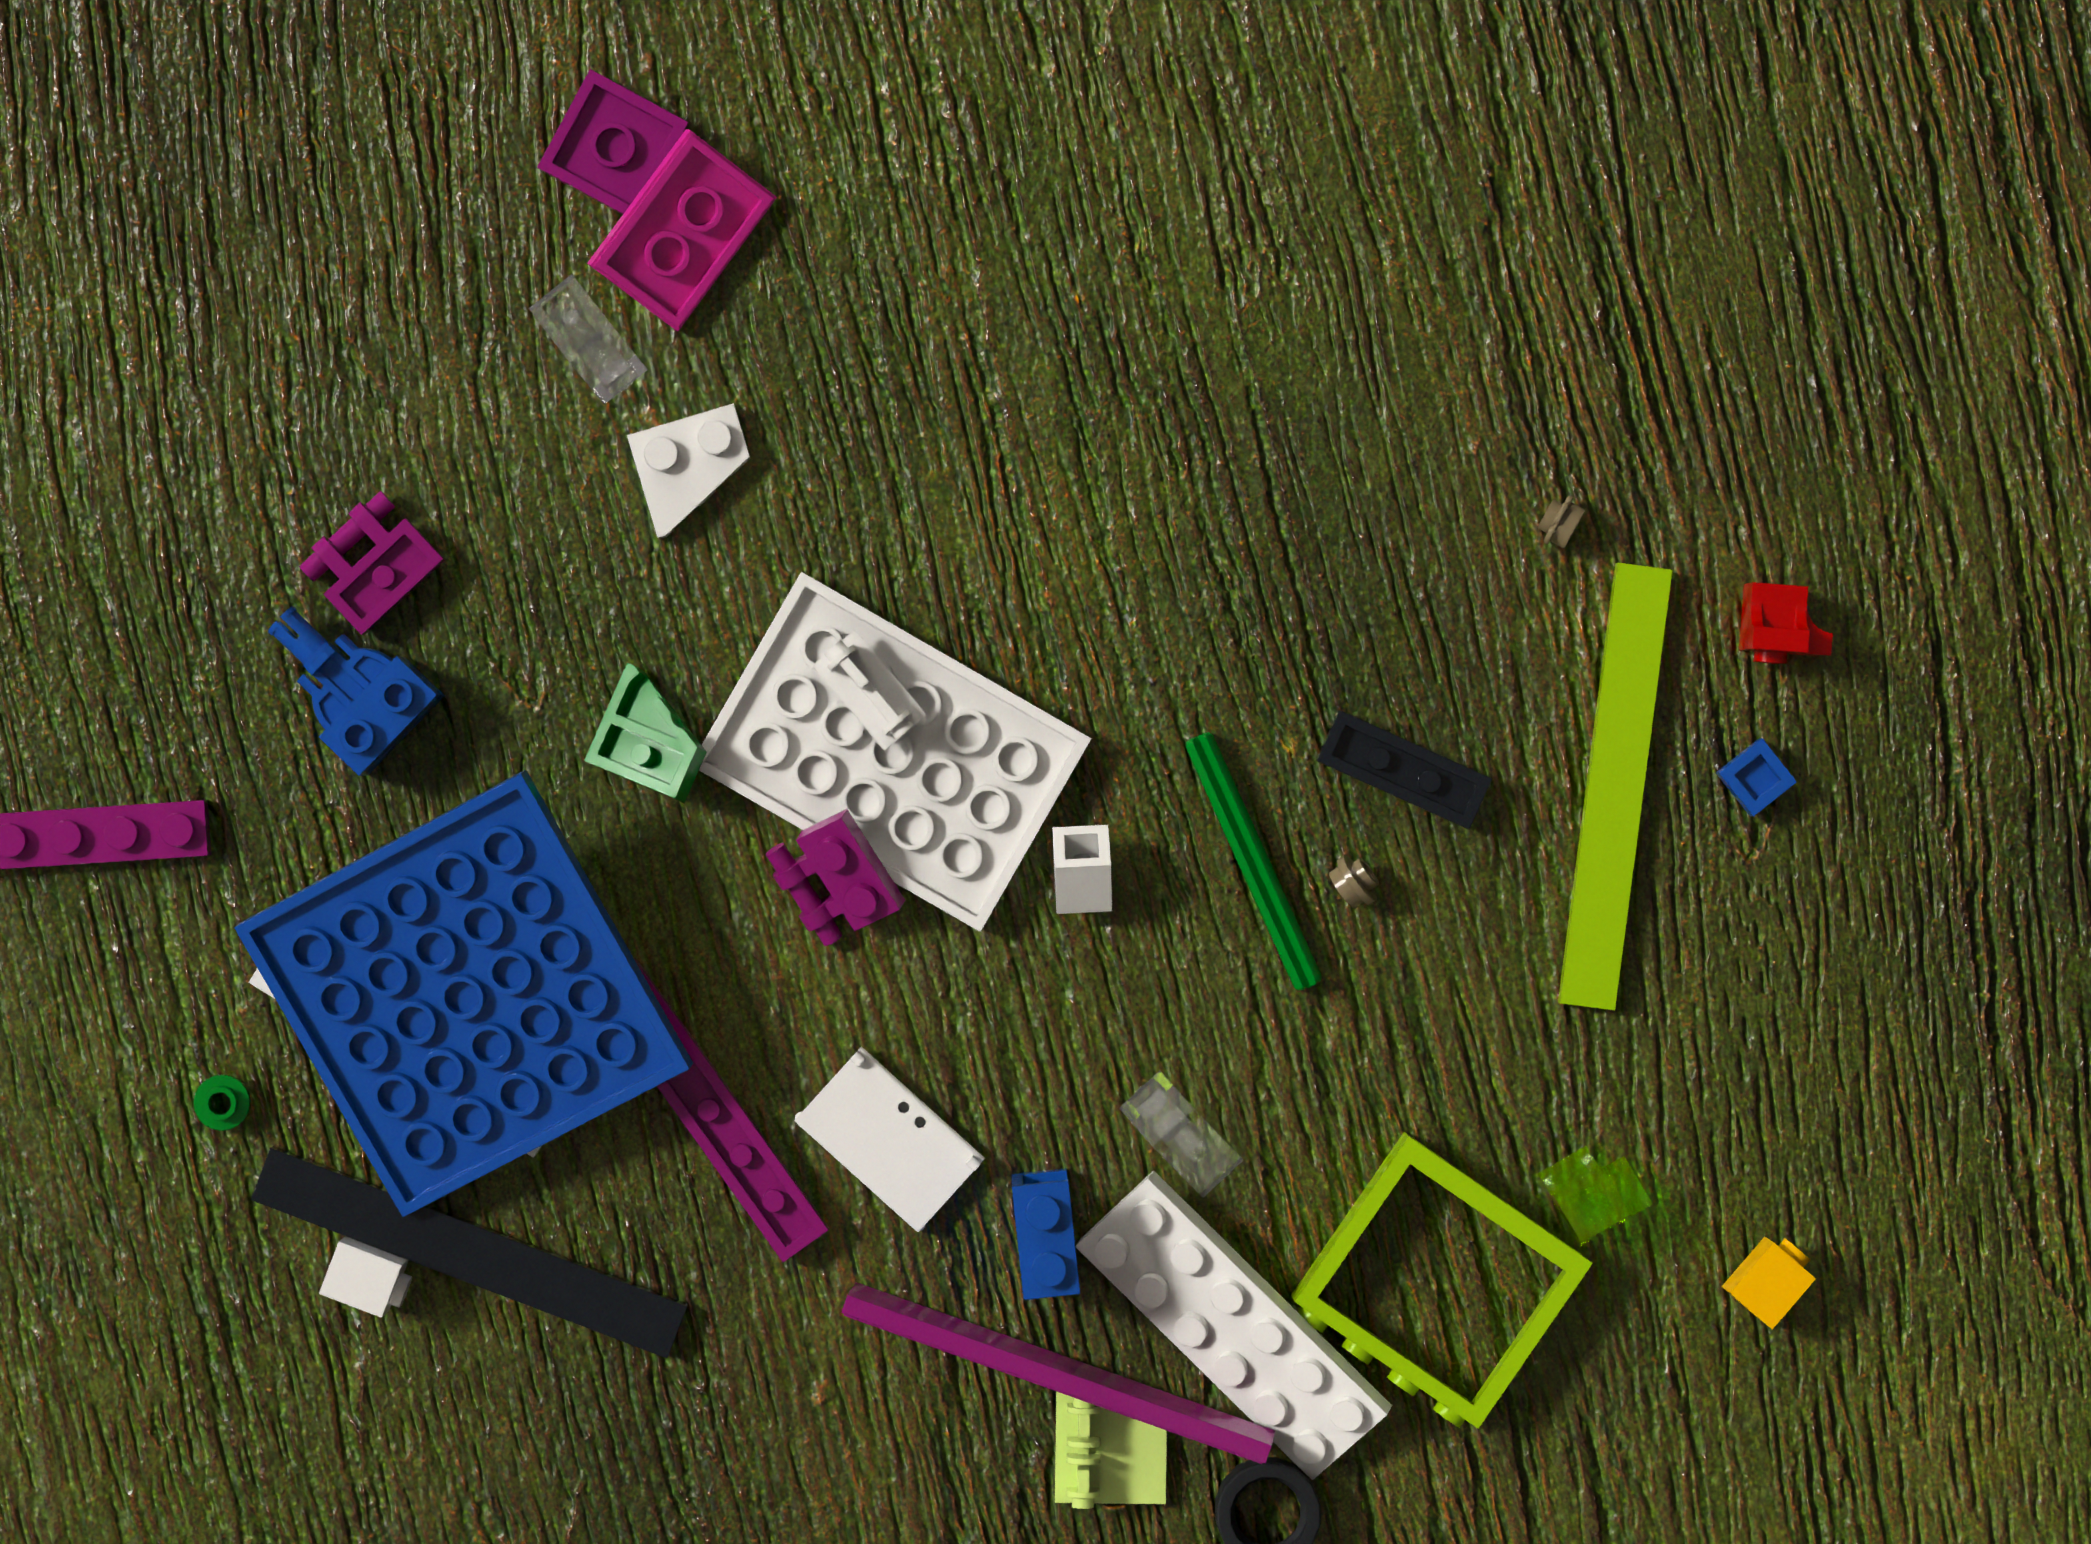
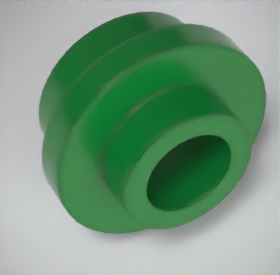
M226 1074L215 1075L206 1079L198 1087L194 1096V1109L199 1120L205 1126L219 1131L229 1130L241 1124L247 1117L251 1106L250 1094L244 1083L238 1078ZM216 1093H224L230 1098L231 1106L228 1112L219 1113L213 1108L212 1098Z

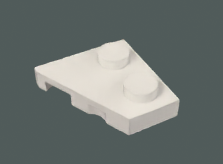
M734 403L627 435L658 539L669 536L677 525L694 509L703 504L728 477L737 472L751 458Z

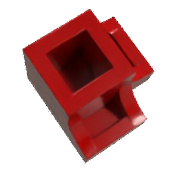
M1757 582L1744 584L1739 650L1753 651V662L1787 664L1788 654L1819 657L1831 656L1833 633L1821 630L1812 622L1807 609L1809 586Z

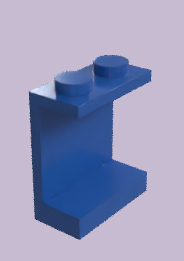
M1067 1168L1011 1174L1023 1299L1029 1300L1080 1294Z

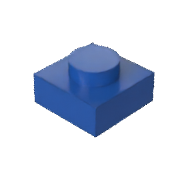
M1763 738L1757 739L1716 772L1749 816L1753 817L1797 782Z

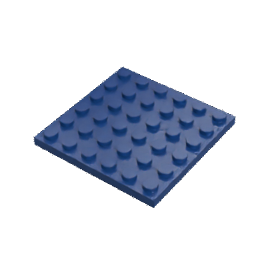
M527 770L432 819L240 922L234 927L402 1217L687 1071L693 1065L692 1059Z

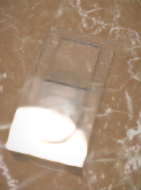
M572 274L529 308L569 363L603 404H606L618 393L626 390L634 380L648 370Z
M1161 1071L1155 1074L1146 1084L1142 1085L1119 1108L1150 1145L1203 1198L1244 1161Z

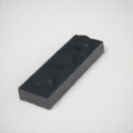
M1338 710L1316 759L1317 762L1466 829H1470L1492 780L1490 777L1341 710Z

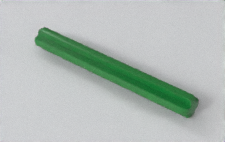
M1205 732L1189 739L1186 742L1187 752L1293 987L1301 991L1318 984L1322 980V975L1214 735L1210 732Z

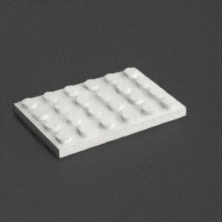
M801 572L702 743L707 753L699 771L802 830L848 809L894 883L981 932L1092 738ZM854 629L927 714L885 751L812 666L824 656L826 651L838 641L843 640Z

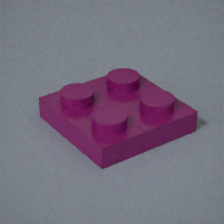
M590 69L537 168L623 215L683 132L689 128L690 124Z

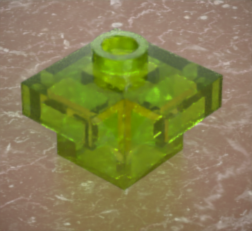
M1584 1146L1537 1174L1580 1247L1653 1205L1625 1156L1604 1167H1600L1588 1148Z

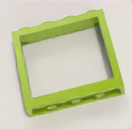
M1403 1132L1293 1291L1291 1297L1295 1303L1301 1306L1297 1312L1314 1329L1323 1333L1327 1326H1330L1346 1337L1341 1346L1356 1358L1369 1365L1375 1357L1392 1369L1387 1378L1412 1396H1415L1419 1389L1423 1390L1438 1401L1433 1410L1459 1428L1466 1420L1479 1429L1593 1263L1406 1132ZM1410 1164L1563 1269L1472 1401L1456 1392L1319 1297Z

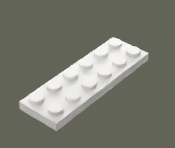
M1154 1170L1092 1227L1075 1246L1255 1424L1275 1430L1273 1442L1312 1480L1388 1415L1392 1405Z

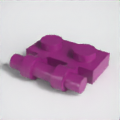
M381 490L365 505L360 501L348 513L351 518L329 539L323 536L311 547L314 553L299 566L313 582L319 579L329 568L334 572L339 580L323 595L364 636L446 560L408 519H403L391 532L383 526L380 521L396 506ZM367 534L376 545L352 566L344 554Z
M848 809L801 831L796 841L804 852L803 855L794 859L784 843L777 844L765 854L775 869L772 875L782 891L788 889L802 911L799 915L800 920L807 931H815L824 946L833 944L843 935L833 920L834 917L843 913L853 930L856 931L900 910L905 902L903 895ZM816 872L831 894L823 899L819 898L806 878Z

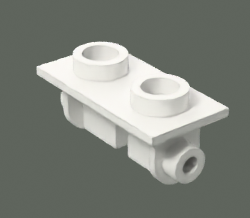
M855 629L843 640L833 645L824 653L823 657L812 665L884 751L927 715Z

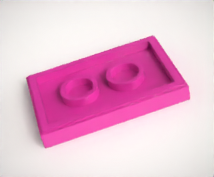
M686 129L587 264L678 332L777 197L694 132Z

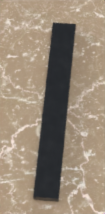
M274 1146L269 1150L251 1200L665 1358H668L688 1307L687 1303L429 1205L402 1217L385 1188Z

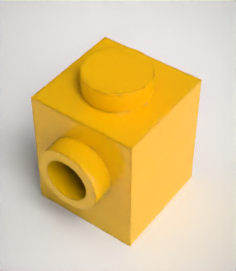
M1764 1236L1721 1287L1773 1330L1816 1278L1804 1269L1810 1259L1786 1238L1777 1245Z

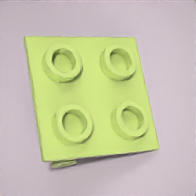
M1056 1391L1055 1503H1072V1507L1077 1509L1094 1508V1503L1166 1504L1167 1430Z

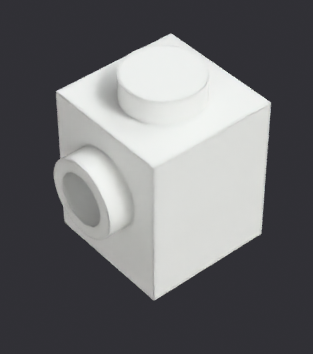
M1108 825L1052 827L1056 913L1112 911L1111 856Z
M345 1236L337 1244L319 1294L382 1318L389 1312L391 1305L400 1308L403 1304L412 1281V1276L404 1274L409 1260Z

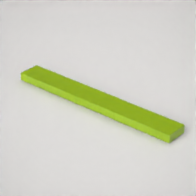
M1615 563L1558 1003L1614 1011L1616 1008L1673 570Z

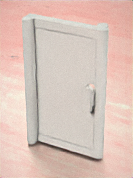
M862 1046L803 1111L795 1115L794 1121L917 1232L925 1228L926 1223L985 1159L984 1156Z

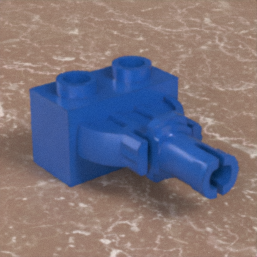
M293 606L287 609L280 617L299 637H296L282 622L275 621L268 630V633L282 643L303 664L306 670L323 685L320 687L308 674H303L297 680L312 696L314 713L321 726L325 729L319 738L358 776H368L445 696L405 657L396 656L392 659L374 649L358 648L343 634L334 642L350 656L347 659L336 646L328 642Z

